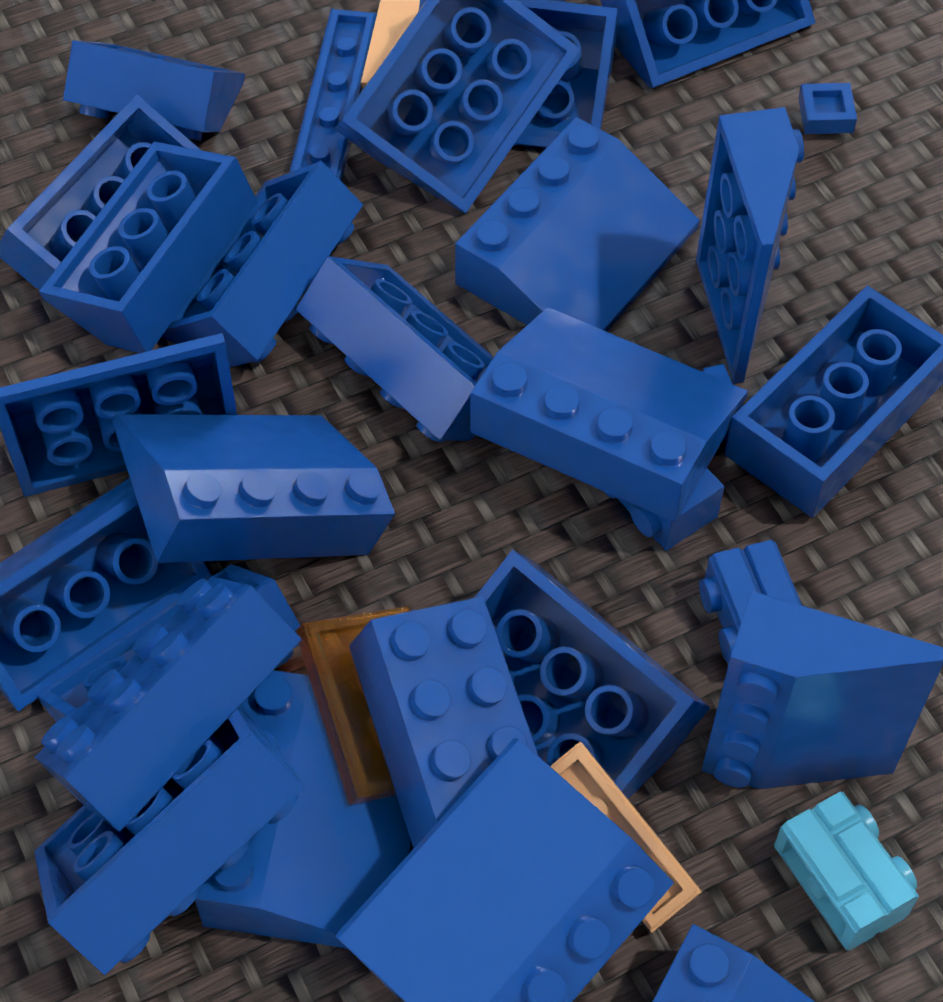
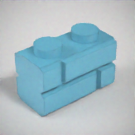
M840 791L818 803L813 809H808L786 821L780 827L774 847L845 950L850 951L873 938L877 933H881L905 919L910 914L919 895L915 891L917 889V881L909 865L899 856L891 858L877 839L879 837V829L871 813L860 804L854 807L845 793Z

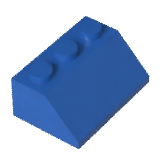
M72 40L63 100L81 104L79 111L81 114L109 119L110 111L119 113L137 94L185 137L202 140L203 132H220L243 86L245 73L111 43Z

